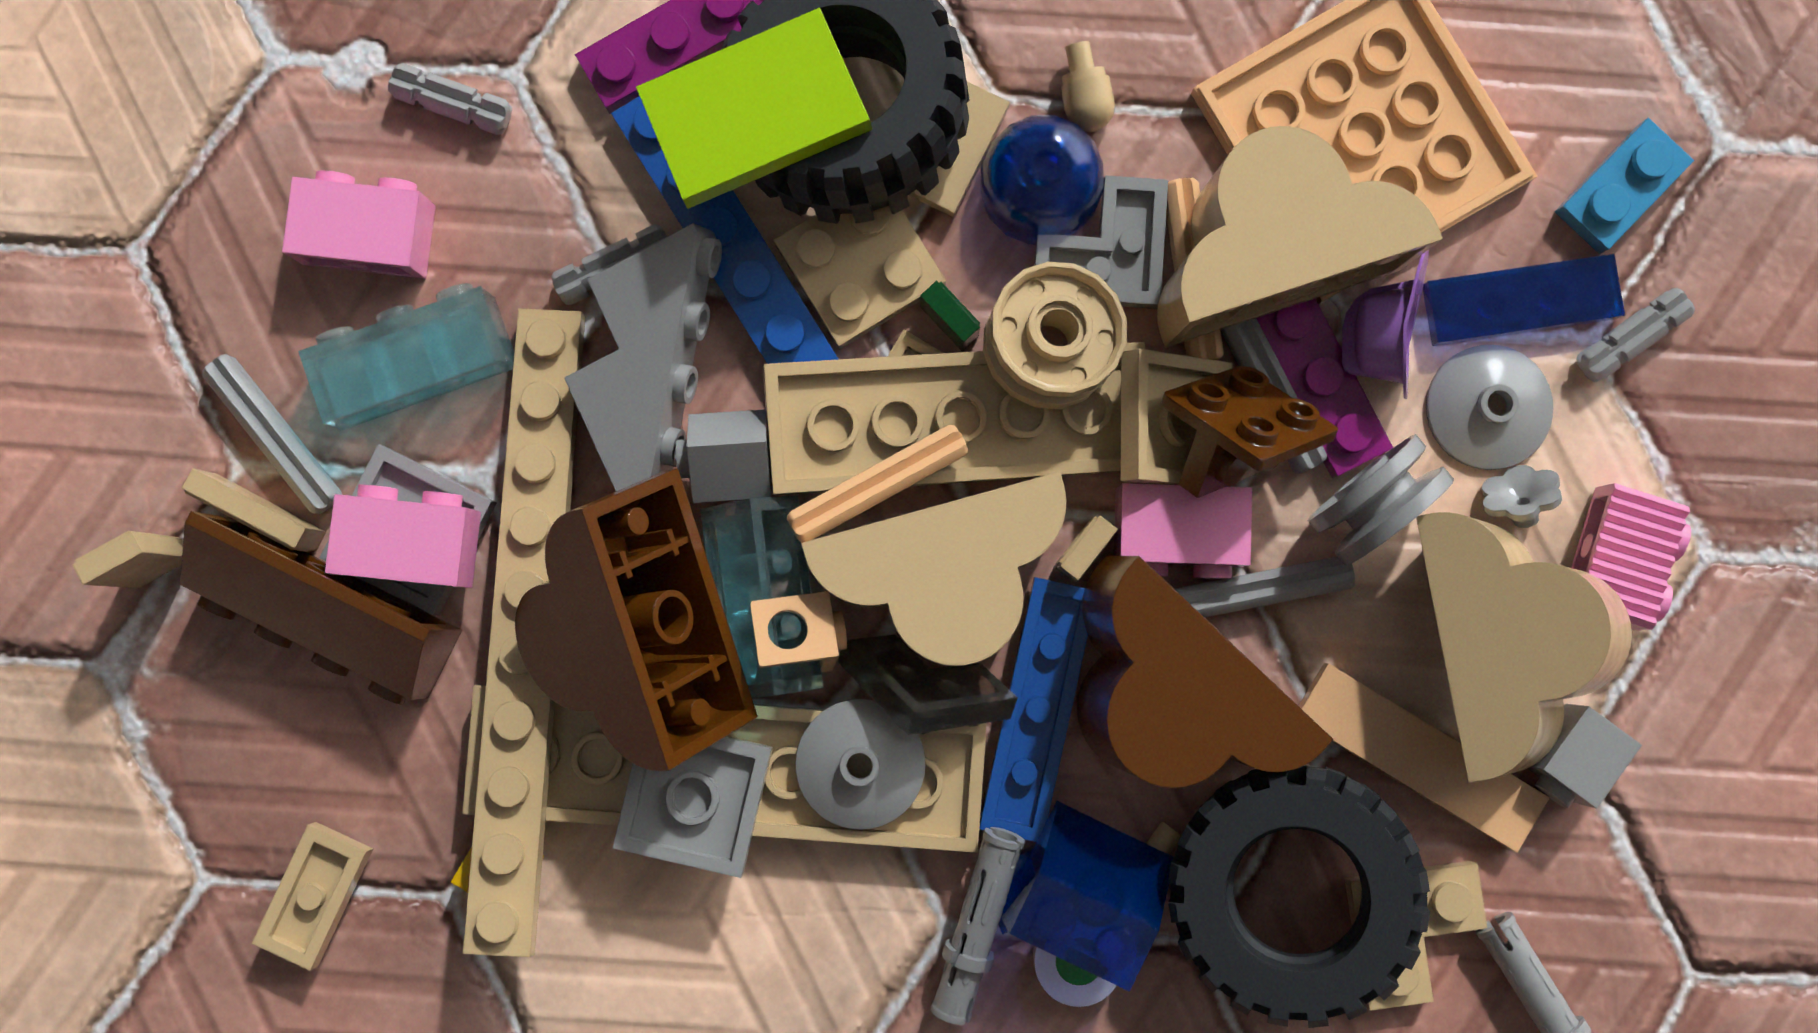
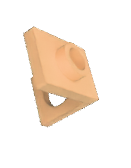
M829 591L757 600L750 603L758 666L760 668L818 660L819 672L833 671L839 657L838 650L847 649L842 611L832 612ZM792 612L804 620L807 626V637L800 646L793 649H782L770 640L768 625L777 614Z

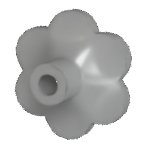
M1518 465L1509 468L1503 476L1488 478L1482 485L1483 496L1485 497L1483 500L1484 511L1494 517L1508 516L1517 527H1532L1538 523L1540 512L1552 510L1561 504L1562 495L1559 489V475L1552 470L1535 471L1530 466Z

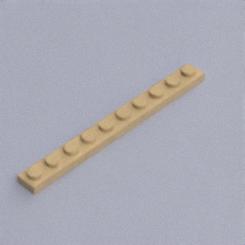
M518 308L463 954L532 957L535 955L555 701L549 698L535 683L522 660L516 640L515 617L517 607L523 595L531 588L549 580L545 564L547 535L556 519L569 512L571 507L578 407L564 377L582 369L586 318L581 311Z

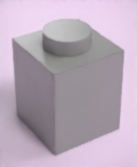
M766 409L688 414L687 439L676 440V463L681 479L690 478L693 503L771 498Z
M1565 704L1563 726L1557 742L1541 761L1527 769L1539 777L1534 786L1557 804L1569 808L1572 803H1577L1597 809L1642 745L1590 706Z

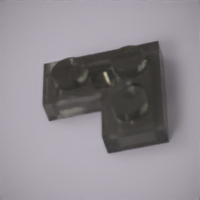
M895 634L847 640V649L841 650L838 658V663L854 678L860 688L868 693L894 720L895 724L908 735H922L931 731L963 726L973 727L983 723L1011 719L1018 699L981 662L930 669Z

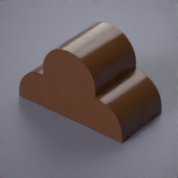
M678 468L660 472L566 512L556 519L549 530L545 544V564L549 580L531 588L523 595L517 607L515 617L516 640L522 660L535 683L549 698L570 710L593 711L601 730L613 747L633 764L652 771H669L758 717Z
M1106 556L1094 569L1085 586L1082 613L1088 637L1102 656L1091 667L1081 684L1077 700V716L1084 739L1094 753L1102 760L1150 784L1168 788H1179L1194 785L1207 779L1217 772L1228 759L1262 771L1283 772L1297 769L1314 760L1333 741V738L1140 556Z

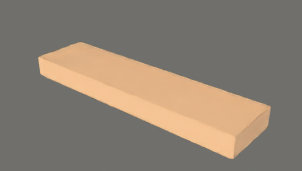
M1329 663L1322 665L1299 704V707L1333 738V743L1511 851L1518 853L1550 798L1512 774L1469 783L1461 743Z

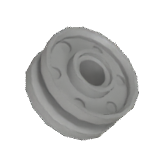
M1416 434L1408 437L1361 470L1323 503L1307 520L1317 533L1333 528L1345 520L1352 527L1350 533L1341 541L1335 551V554L1344 565L1354 563L1386 542L1425 511L1453 484L1454 478L1444 467L1427 472L1417 479H1414L1408 472L1426 448V445Z

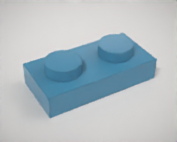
M1648 117L1633 129L1554 212L1597 253L1601 254L1609 250L1693 163L1694 159Z

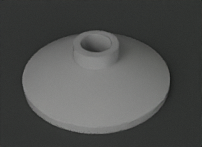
M1479 345L1455 354L1439 368L1428 389L1426 415L1435 440L1449 456L1473 468L1496 470L1524 461L1541 446L1551 427L1553 398L1544 374L1524 354L1505 346ZM1492 393L1501 395L1506 402V410L1502 416L1493 414L1488 408V398Z
M869 699L847 700L821 712L805 730L796 754L797 780L809 805L824 819L849 829L876 828L898 818L916 799L925 774L924 749L913 725L893 707ZM862 753L871 759L873 769L868 776L857 778L848 771V759L854 754Z

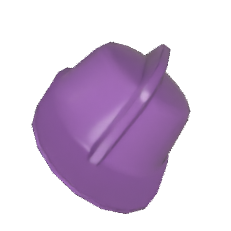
M1429 250L1421 255L1414 280L1367 290L1357 297L1346 312L1342 327V366L1345 372L1356 376L1403 384L1404 399L1408 398L1409 345L1422 295Z

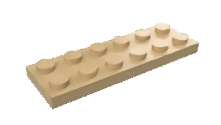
M1145 342L1127 343L1124 351L1139 348L1145 349ZM983 351L763 365L772 496L826 492L947 425H954L960 431L966 442L968 453L961 459L912 486L1038 478L1056 472H1061V476L1121 472V358L1116 369L1108 376L1106 382L1086 401L1063 409L1035 408L1011 397L992 377Z

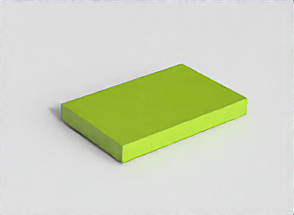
M820 8L636 86L680 195L688 209L873 130L870 118Z

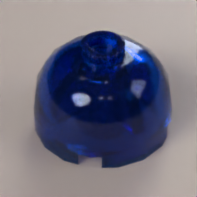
M1031 115L1010 124L990 144L980 169V194L989 219L1006 236L1028 245H1036L1038 235L1075 236L1093 218L1104 190V164L1094 140L1076 123L1056 115Z

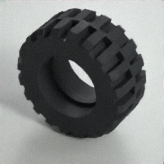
M764 0L760 5H757L754 1L749 2L737 17L742 28L741 31L731 30L726 36L722 49L820 8L842 58L865 57L878 60L895 69L904 78V84L894 103L884 114L871 122L873 130L756 179L757 186L769 198L779 196L785 209L800 216L805 215L809 207L814 209L820 222L837 224L840 221V214H853L855 223L875 220L874 210L889 206L891 213L895 214L910 207L907 197L909 194L918 190L921 195L926 196L939 184L937 167L940 166L945 170L950 169L960 153L958 139L966 136L969 122L967 102L970 99L961 43L956 28L949 25L947 11L938 0Z
M1306 765L1283 772L1251 770L1248 774L1233 781L1230 780L1217 789L1199 807L1177 843L1178 847L1171 862L1168 883H1171V898L1168 906L1171 923H1176L1180 936L1178 944L1186 960L1192 959L1199 968V979L1212 992L1219 989L1230 997L1229 1006L1247 1016L1252 1009L1268 1015L1267 1023L1288 1027V1020L1308 1021V1028L1329 1026L1328 1018L1346 1014L1348 1020H1351L1366 1013V1004L1376 997L1380 996L1385 1001L1399 987L1397 981L1405 968L1412 970L1421 953L1418 945L1422 933L1428 931L1430 911L1427 907V892H1430L1427 871L1419 854L1420 850L1396 812L1368 786L1345 776L1342 772L1327 767L1323 769ZM1289 829L1316 832L1339 845L1352 860L1360 878L1361 904L1352 927L1334 945L1318 952L1306 954L1279 951L1256 938L1242 921L1234 898L1236 870L1245 853L1256 842L1267 835Z

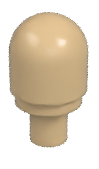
M1089 41L1073 43L1065 47L1070 73L1061 77L1063 85L1060 89L1065 113L1069 122L1075 128L1085 132L1098 131L1110 122L1115 110L1110 77L1106 75L1104 67L1094 66Z

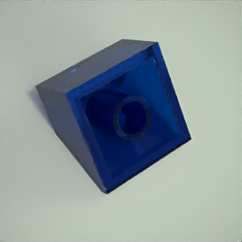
M1057 800L1005 906L1001 918L1009 934L1130 992L1160 929L1169 887L1170 867L1174 857Z

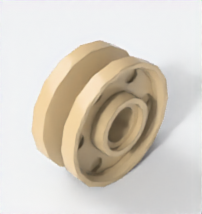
M1045 262L1023 269L1003 287L984 327L983 354L992 377L1011 397L1035 408L1063 409L1086 401L1106 382L1108 376L1116 369L1127 345V317L1117 294L1098 274L1074 263ZM1053 326L1060 329L1065 334L1068 345L1055 346L1048 343L1043 337L1040 328Z

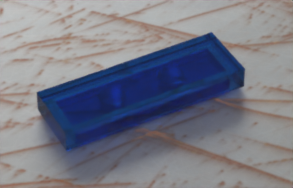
M1615 254L1431 280L1423 285L1432 346L1615 320L1625 316Z

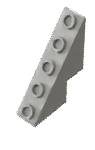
M694 223L587 279L619 349L564 377L616 491L660 472L677 467L676 440L686 439V433L681 429L685 404L691 403L697 389L698 371L693 366L697 341L703 340L706 335L710 319L709 305L705 303L709 277L713 278L716 275L722 255L721 242L719 239H716L714 232Z

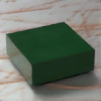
M936 280L920 295L921 309L962 352L978 338L980 322L942 281L939 283Z

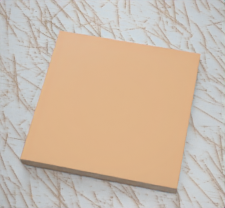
M1345 0L1198 84L1191 92L1192 97L1227 155L1241 140L1261 129L1275 126H1291L1307 130L1324 139L1336 150L1347 168L1352 184L1365 181L1388 182L1400 186L1417 196L1432 213L1440 233L1445 232L1538 177L1430 0ZM1343 290L1315 299L1320 304Z

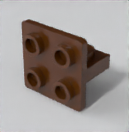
M1237 366L1164 392L1161 405L1197 430L1178 485L1196 498L1224 487H1231L1248 477L1263 471H1270L1281 462L1333 442L1338 432V427L1321 417L1315 406L1306 401L1292 398L1269 383V378L1263 372L1247 366Z

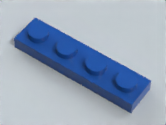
M1037 577L1033 578L980 817L979 829L985 830V828L990 829V827L1002 828L1018 834L1025 840L1043 843L1088 638L1082 613L1085 588Z

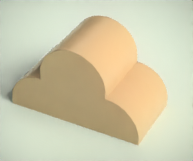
M1275 126L1256 131L1245 137L1232 149L1196 200L1191 220L1195 248L1169 278L1162 290L1158 303L1157 321L1164 347H1170L1400 271L1443 239L1436 220L1427 206L1417 196L1400 186L1381 181H1365L1352 184L1347 168L1336 150L1328 142L1312 132L1291 126Z
M1056 472L801 544L811 572L817 581L830 593L858 606L882 607L888 605L898 633L907 645L921 656L945 665L972 664L982 661L999 651L1015 632L1022 615L1024 599L1018 569L1042 555L1058 536L1066 513L1065 487L1061 472Z
M1437 512L1417 516L1416 520L1469 783L1483 781L1525 770L1541 761L1557 742L1564 721L1563 699L1592 693L1609 683L1621 670L1628 657L1632 639L1631 622L1627 609L1619 595L1600 578L1585 571L1553 563L1533 562L1521 541L1509 531L1497 525L1450 512Z

